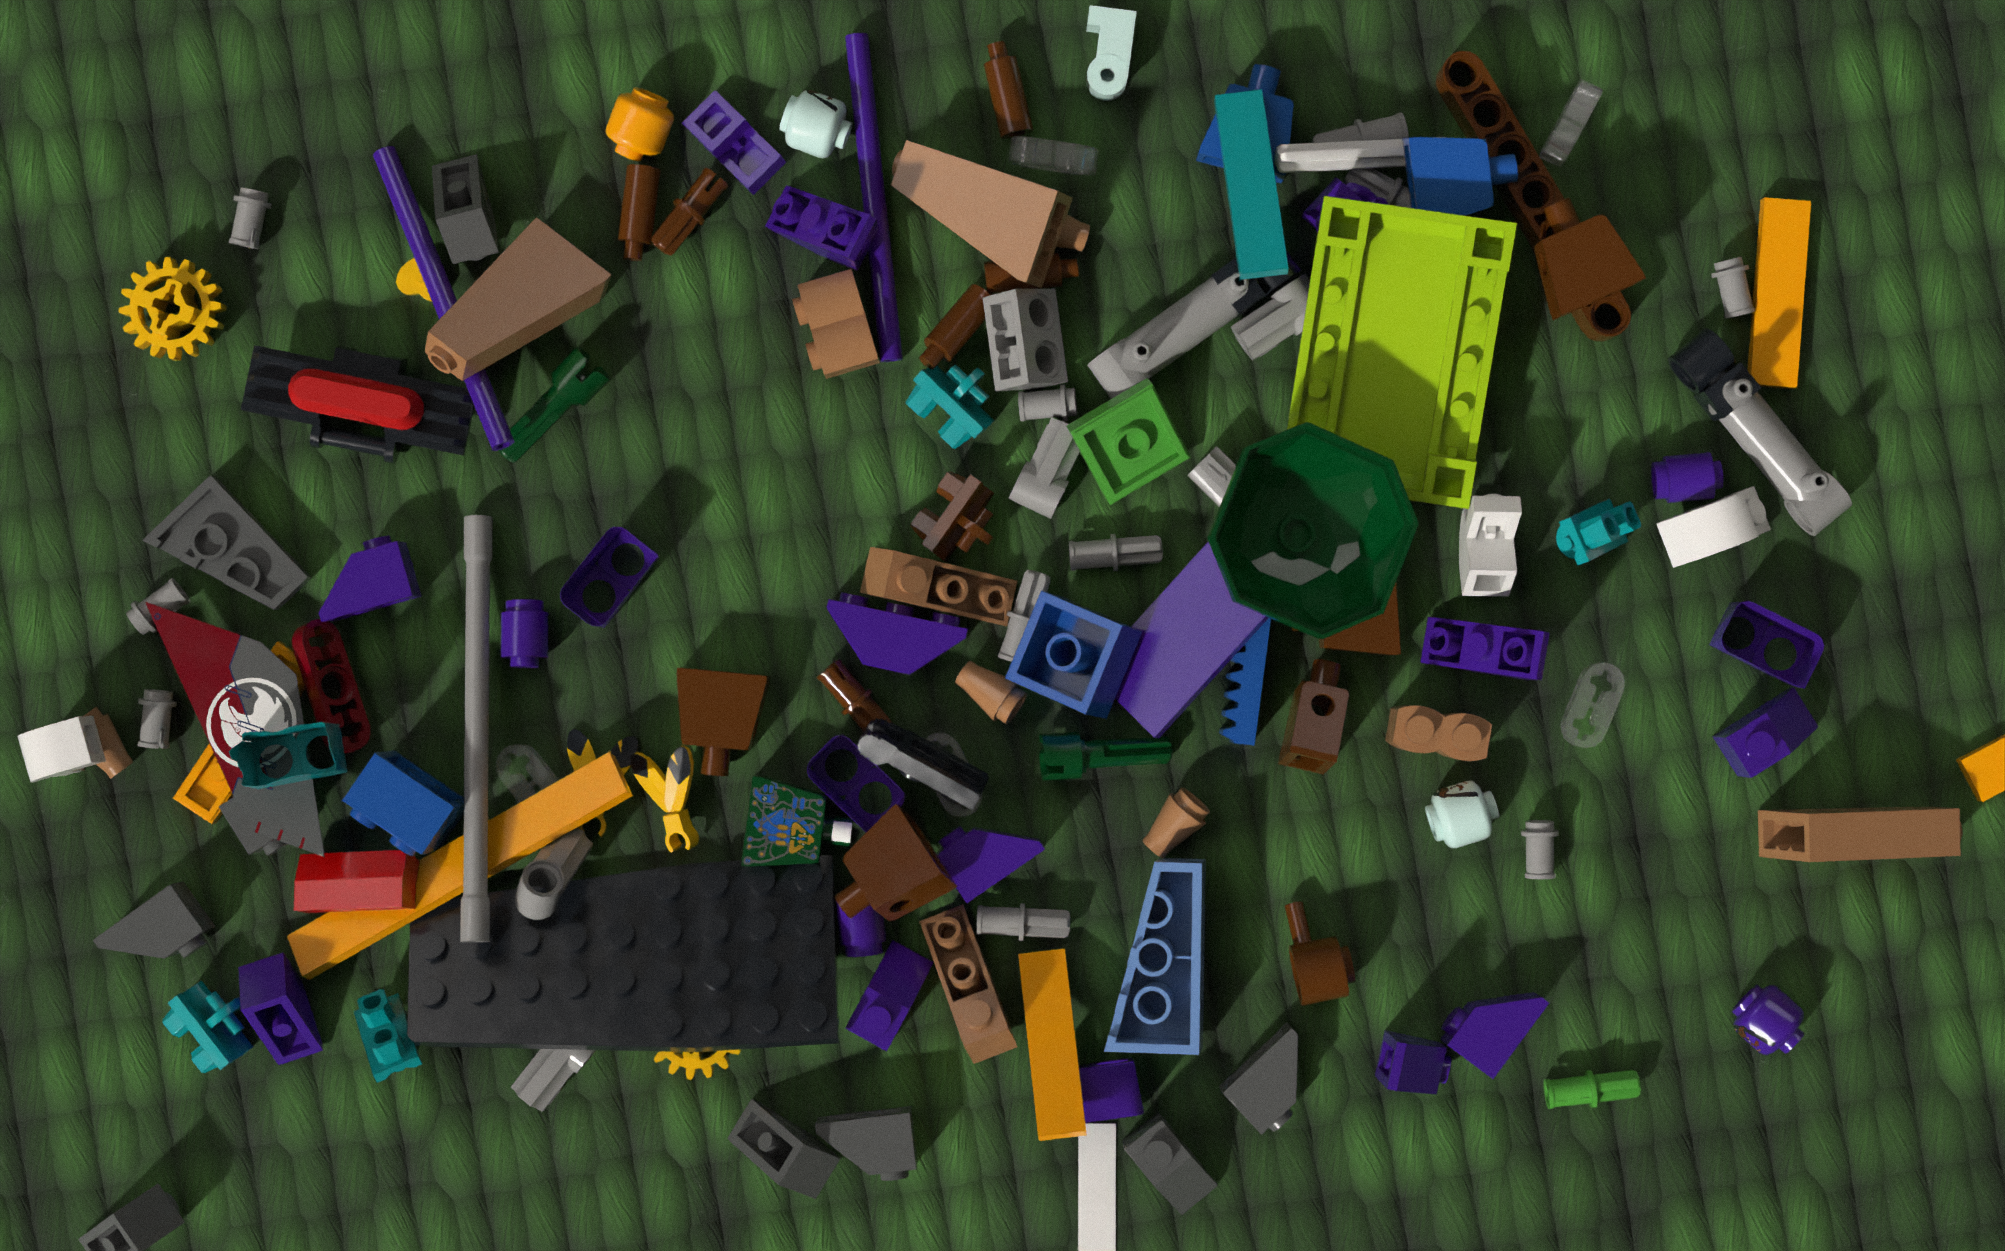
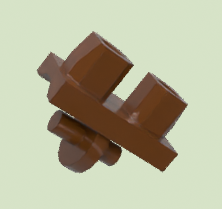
M948 471L938 484L936 491L950 502L946 510L939 517L925 507L919 511L910 525L917 535L924 540L922 545L945 562L948 561L957 547L967 553L977 538L987 545L994 538L983 530L993 516L990 511L985 509V506L994 493L971 474L968 478Z

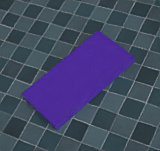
M1209 542L1205 544L1131 626L1143 632L1115 699L1154 738H1160L1269 619L1267 616L1232 601Z

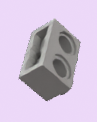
M1013 289L983 297L995 391L1035 390L1068 382L1056 290Z

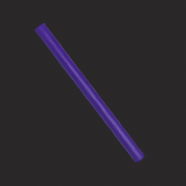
M853 33L845 36L863 210L864 213L877 219L879 227L868 250L880 362H894L903 360L869 37L867 33Z
M387 146L380 148L373 153L374 160L440 319L456 303V296L395 147ZM484 368L465 379L464 382L493 451H498L511 446L515 441Z

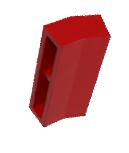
M401 850L324 853L325 857L315 853L300 854L294 881V911L320 913L416 909V882L420 861L415 856H410Z

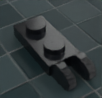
M876 718L874 721L871 720L866 727V731L858 740V750L861 752L860 755L865 756L864 758L868 757L869 761L876 765L889 763L899 769L900 773L907 779L922 782L939 791L947 801L956 805H964L971 810L975 807L990 778L988 773L914 732L907 731L892 722L888 723L887 719Z

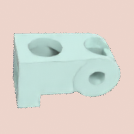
M1093 5L1089 7L1086 32L1099 33L1096 58L1090 63L1087 71L1086 85L1090 94L1096 99L1112 101L1118 98L1125 90L1137 11Z

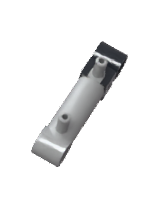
M1286 249L1289 267L1288 274L1240 280L1236 257L1212 274L1204 283L1128 337L1123 338L1106 349L1087 366L1112 399L1142 380L1150 379L1228 322L1238 318L1259 303L1264 297L1283 286L1302 270Z
M1704 328L1668 358V363L1677 378L1690 391L1695 393L1693 397L1713 422L1719 420L1782 496L1788 513L1805 532L1816 536L1852 506V501L1845 489L1833 476L1820 469L1757 392L1761 389L1757 381L1741 362L1735 364V357L1731 350L1716 333L1708 328Z

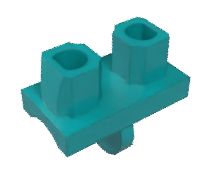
M956 364L946 374L936 366L933 370L929 368L926 370L922 369L913 379L917 385L909 395L906 405L922 418L928 417L938 405L941 406L951 417L938 433L952 448L956 449L971 437L975 439L995 421L980 407L989 398V395L977 385L985 375L979 367L967 376Z
M1607 499L1560 521L1556 541L1560 551L1565 556L1575 559L1577 565H1581L1628 542L1625 534L1640 528L1641 522L1631 501L1613 507L1611 500Z
M201 980L168 1002L171 1009L163 1018L162 1023L173 1036L180 1038L189 1031L194 1036L200 1046L191 1052V1060L201 1073L209 1072L217 1067L221 1070L253 1048L252 1044L241 1032L245 1027L234 1015L241 1009L239 997L226 1004L217 991L211 993Z
M379 989L360 997L357 1000L359 1009L353 1012L376 1082L386 1080L393 1072H400L405 1068H414L422 1065L417 1046L410 1040L407 1034L408 1017L399 994L387 997L385 991Z

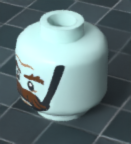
M805 90L799 97L793 95L790 97L781 119L780 131L785 132V140L788 146L818 158H826L831 155L835 147L844 149L853 123L845 120L846 106L842 101L813 90Z
M1471 780L1435 791L1431 798V804L1425 806L1427 819L1437 842L1443 840L1450 848H1459L1488 838L1493 829L1492 820L1499 818L1497 804L1492 792L1482 793L1480 787Z

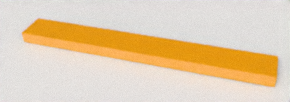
M608 752L488 821V878L632 797V792L616 757ZM464 835L419 860L420 865L416 882V909L328 912L287 935L302 977L309 980L463 893Z

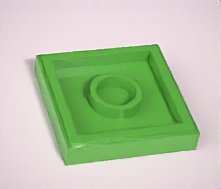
M1148 378L1066 426L1101 492L1110 505L1191 458L1153 383Z

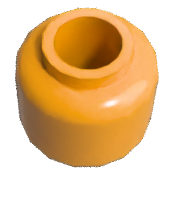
M634 87L632 93L620 94L617 97L605 131L606 135L613 142L617 143L615 152L635 161H641L643 155L654 156L660 154L674 121L673 113L667 108L669 101L658 94L638 87Z

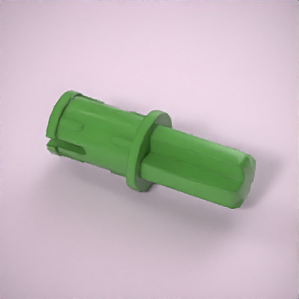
M1586 1070L1583 1076L1553 1080L1545 1079L1543 1083L1548 1109L1589 1104L1591 1108H1596L1598 1102L1637 1098L1641 1093L1640 1079L1635 1070L1593 1074L1591 1070Z

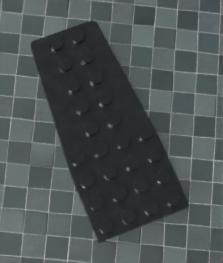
M821 855L820 862L813 864L748 867L741 866L742 860L705 862L572 880L559 898L555 911L549 917L542 920L527 918L519 912L515 905V895L518 888L488 892L490 899V942H460L462 896L454 897L410 922L408 1037L415 1045L421 1047L707 1052L840 1043L833 856ZM539 886L531 887L535 891L540 893L548 892L544 888Z

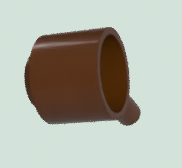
M1299 901L1285 905L1293 944L1289 945V956L1301 1005L1304 1006L1349 996L1348 984L1355 983L1356 980L1348 946L1340 947L1336 936L1311 940L1303 902Z

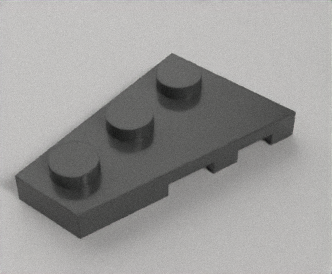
M212 475L201 483L142 540L179 558L180 561L224 582V584L273 610H279L312 578L217 477Z

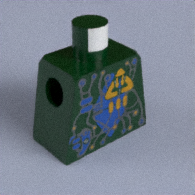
M756 774L752 776L741 866L819 863L823 843L842 846L851 845L854 821L851 818L827 815L829 797L826 794Z

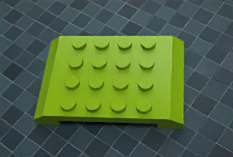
M1324 196L1287 429L1304 422H1310L1394 460L1408 498L1411 501L1469 509L1489 376L1517 223Z

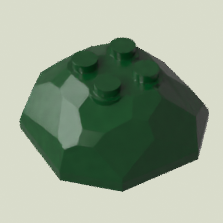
M1304 422L1243 448L1207 538L1234 603L1317 639H1325L1384 613L1419 523L1394 460L1310 422Z

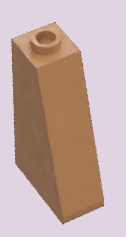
M906 140L903 150L897 153L892 165V175L894 177L891 186L1017 280L1042 288L1073 198L1057 190Z
M536 217L428 331L424 352L438 370L446 374L451 372L461 381H464L600 302L606 295L611 274Z
M1881 807L1758 810L1759 857L1803 862L1961 856L1960 841L1963 829L1960 822L1959 808Z

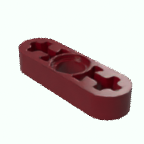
M315 619L301 625L292 636V648L316 722L339 724L340 728L351 726L353 735L342 737L344 753L347 754L365 746L370 738V724L341 635L337 627L330 621L321 622L320 619ZM313 636L322 637L324 645L321 647H311L309 638ZM331 659L332 664L317 669L316 663ZM325 674L333 675L340 683L341 693L337 699L327 697L322 690L321 681ZM346 705L347 710L332 715L330 709ZM321 736L325 746L330 750L328 736Z

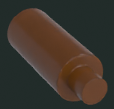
M1005 41L991 43L987 45L990 61L984 63V69L1000 138L1008 139L1028 134L1034 129L1017 57L1008 56Z
M637 164L627 165L618 240L625 242L623 259L642 261L644 245H652L651 237L654 231L661 170L658 168Z
M1058 253L1053 254L1042 288L1017 280L993 261H984L986 287L990 295L1013 289L1062 287V279L1079 277L1077 258L1059 260Z
M971 284L924 339L927 348L919 357L926 367L933 370L941 360L950 362L986 320L983 297L991 296L985 289Z

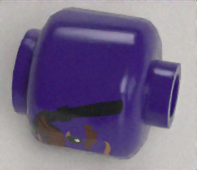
M1756 984L1732 1009V1013L1736 1015L1733 1023L1735 1031L1762 1055L1772 1054L1778 1049L1787 1054L1805 1034L1799 1029L1804 1020V1011L1775 985H1768L1762 989Z

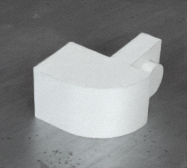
M1754 486L1657 523L1673 568L1745 543L1771 530L1766 518L1765 507L1759 500Z
M1499 494L1472 496L1469 509L1463 508L1459 532V570L1462 596H1509L1517 573L1514 536L1522 514L1520 496H1502Z
M78 716L17 736L30 783L50 777L67 776L84 771L85 767L106 762L93 716Z

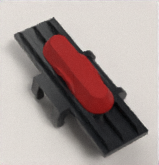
M254 345L241 410L311 424V447L321 449L323 445H329L383 456L385 462L394 464L398 459L401 443L465 456L475 406L467 388L401 375L402 371H406L408 365L407 359L394 356L386 358L357 352L355 348L339 346L335 348L333 361ZM331 416L383 426L384 432H386L385 438L330 427Z

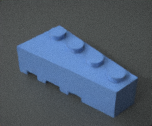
M1158 858L1154 862L1104 1052L1200 1054L1203 1048L1206 859Z

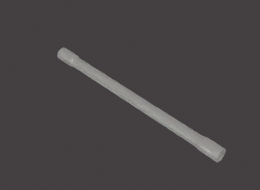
M469 515L464 517V560L466 562L464 862L460 942L467 943L490 942V899L488 897L490 562L492 560L493 518L486 515Z

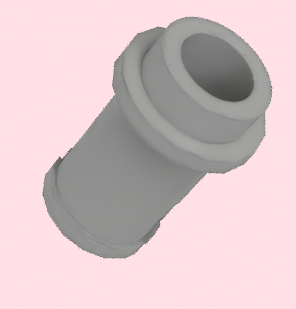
M240 188L239 196H234L233 199L238 204L229 243L253 249L260 248L259 242L266 208L271 209L272 206L271 203H267L268 193Z
M1742 257L1714 263L1715 273H1712L1711 276L1712 278L1717 277L1725 312L1724 317L1730 318L1755 312L1745 270L1750 269L1749 265L1743 264Z
M1060 384V389L1018 392L1020 421L1062 417L1063 422H1066L1068 417L1077 416L1075 388H1066L1065 384Z
M171 578L168 583L140 603L136 600L131 603L132 608L126 612V615L142 635L148 631L155 633L157 628L145 602L176 612L184 605L189 604L190 598L180 584Z
M144 689V697L138 699V704L143 705L138 746L169 749L172 707H177V701H173L172 691Z
M1551 820L1525 821V830H1521V836L1526 837L1525 878H1556V873L1554 872V837L1559 836V830H1554V821Z

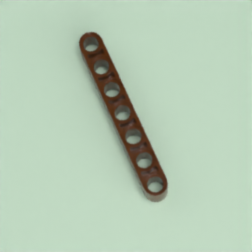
M1469 51L1453 53L1446 59L1436 75L1437 90L1466 138L1486 139L1489 157L1498 156V149L1500 147H1510L1518 154L1517 182L1494 186L1534 251V246L1546 238V231L1548 227H1551L1543 209L1563 200L1564 197L1482 60L1476 54ZM1452 67L1466 69L1470 74L1471 84L1466 87L1455 85L1450 79L1449 69ZM1486 107L1490 109L1495 117L1494 126L1483 127L1479 125L1473 116L1474 108ZM1524 187H1534L1540 191L1543 197V204L1540 208H1531L1525 204L1522 198ZM1620 291L1571 313L1587 338L1600 342L1607 341L1621 334L1628 327L1631 320L1630 308ZM1597 307H1606L1614 314L1615 324L1612 330H1605L1596 323L1595 311Z

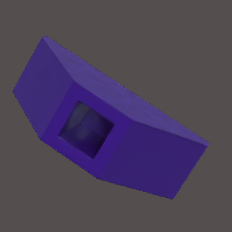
M788 185L785 186L781 196L776 200L772 214L765 225L771 231L810 251L858 271L879 230L877 219L867 213Z
M842 592L839 601L828 599L827 610L863 665L911 675L967 637L968 629L959 627L961 619L959 617L933 612L931 621L913 617L915 608L887 602L885 611L867 607L869 598Z
M1428 617L1420 663L1511 678L1542 680L1550 633Z

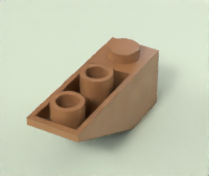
M870 547L860 593L1007 626L1009 620L1007 612L1011 611L1017 581L894 550Z
M964 905L919 921L961 1040L972 1062L975 1064L1017 1048L1018 1046Z

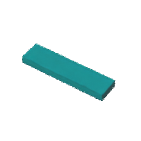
M1262 89L1215 95L1214 105L1239 278L1244 280L1288 274L1289 267Z

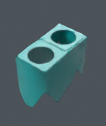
M317 722L294 725L278 732H244L242 734L243 741L229 751L231 758L237 761L238 767L243 773L241 784L255 789H264L347 772L339 724ZM299 733L297 738H295L293 734ZM318 736H328L329 748L335 764L327 769L313 767L306 757V749L309 742ZM271 745H282L292 755L293 763L290 771L280 778L268 777L260 768V756Z

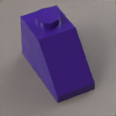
M390 535L363 542L364 550L350 555L319 611L321 622L330 621L332 623L422 597L407 543L400 541L392 542Z
M1790 687L1712 737L1736 775L1752 778L1791 754L1819 726L1795 688Z
M959 826L938 841L942 849L936 854L957 884V890L966 903H968L1044 851L1045 847L1040 839L978 827H973L965 833L963 828Z
M892 940L848 1020L845 1029L887 1051L934 962Z
M284 952L238 967L241 1011L278 1065L323 1051V1043L302 980Z
M1534 992L1467 1002L1463 1009L1457 1006L1448 1015L1441 1028L1445 1031V1034L1440 1040L1494 1079L1549 1005V1002Z
M1385 1030L1375 1077L1389 1090L1437 1094L1439 1083L1445 1084L1447 1082L1451 1067V1056L1445 1055L1447 1048L1438 1041Z

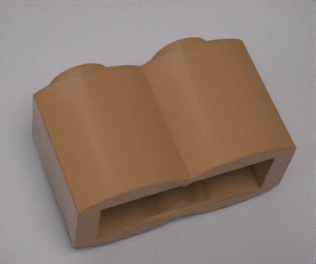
M852 269L797 285L800 297L793 298L792 301L800 326L809 324L814 341L805 345L813 371L822 368L825 378L828 379L880 363Z
M1399 705L1390 709L1385 741L1398 749L1409 752H1437L1442 756L1452 759L1477 761L1487 758L1492 724L1472 714H1441L1425 706Z

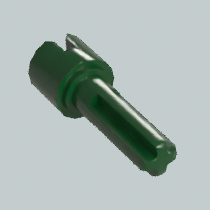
M576 347L551 372L553 377L551 382L553 385L510 428L515 442L505 449L498 450L505 459L512 463L517 462L573 404L576 406L580 404L586 406L611 380L608 373L601 366L595 367L587 377L580 372L590 358V355L583 349Z
M1079 732L1040 734L1039 740L1043 744V749L1039 751L1042 780L1081 778L1088 768L1166 764L1172 759V745L1168 737L1085 741L1084 737L1079 735Z

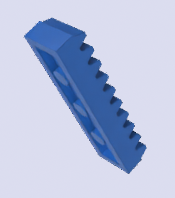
M1271 618L1242 647L1241 652H1237L1231 659V661L1239 665V670L1229 672L1226 675L1227 679L1237 684V688L1224 692V697L1235 702L1233 708L1222 710L1221 715L1230 719L1232 726L1219 729V734L1230 739L1232 743L1255 746Z

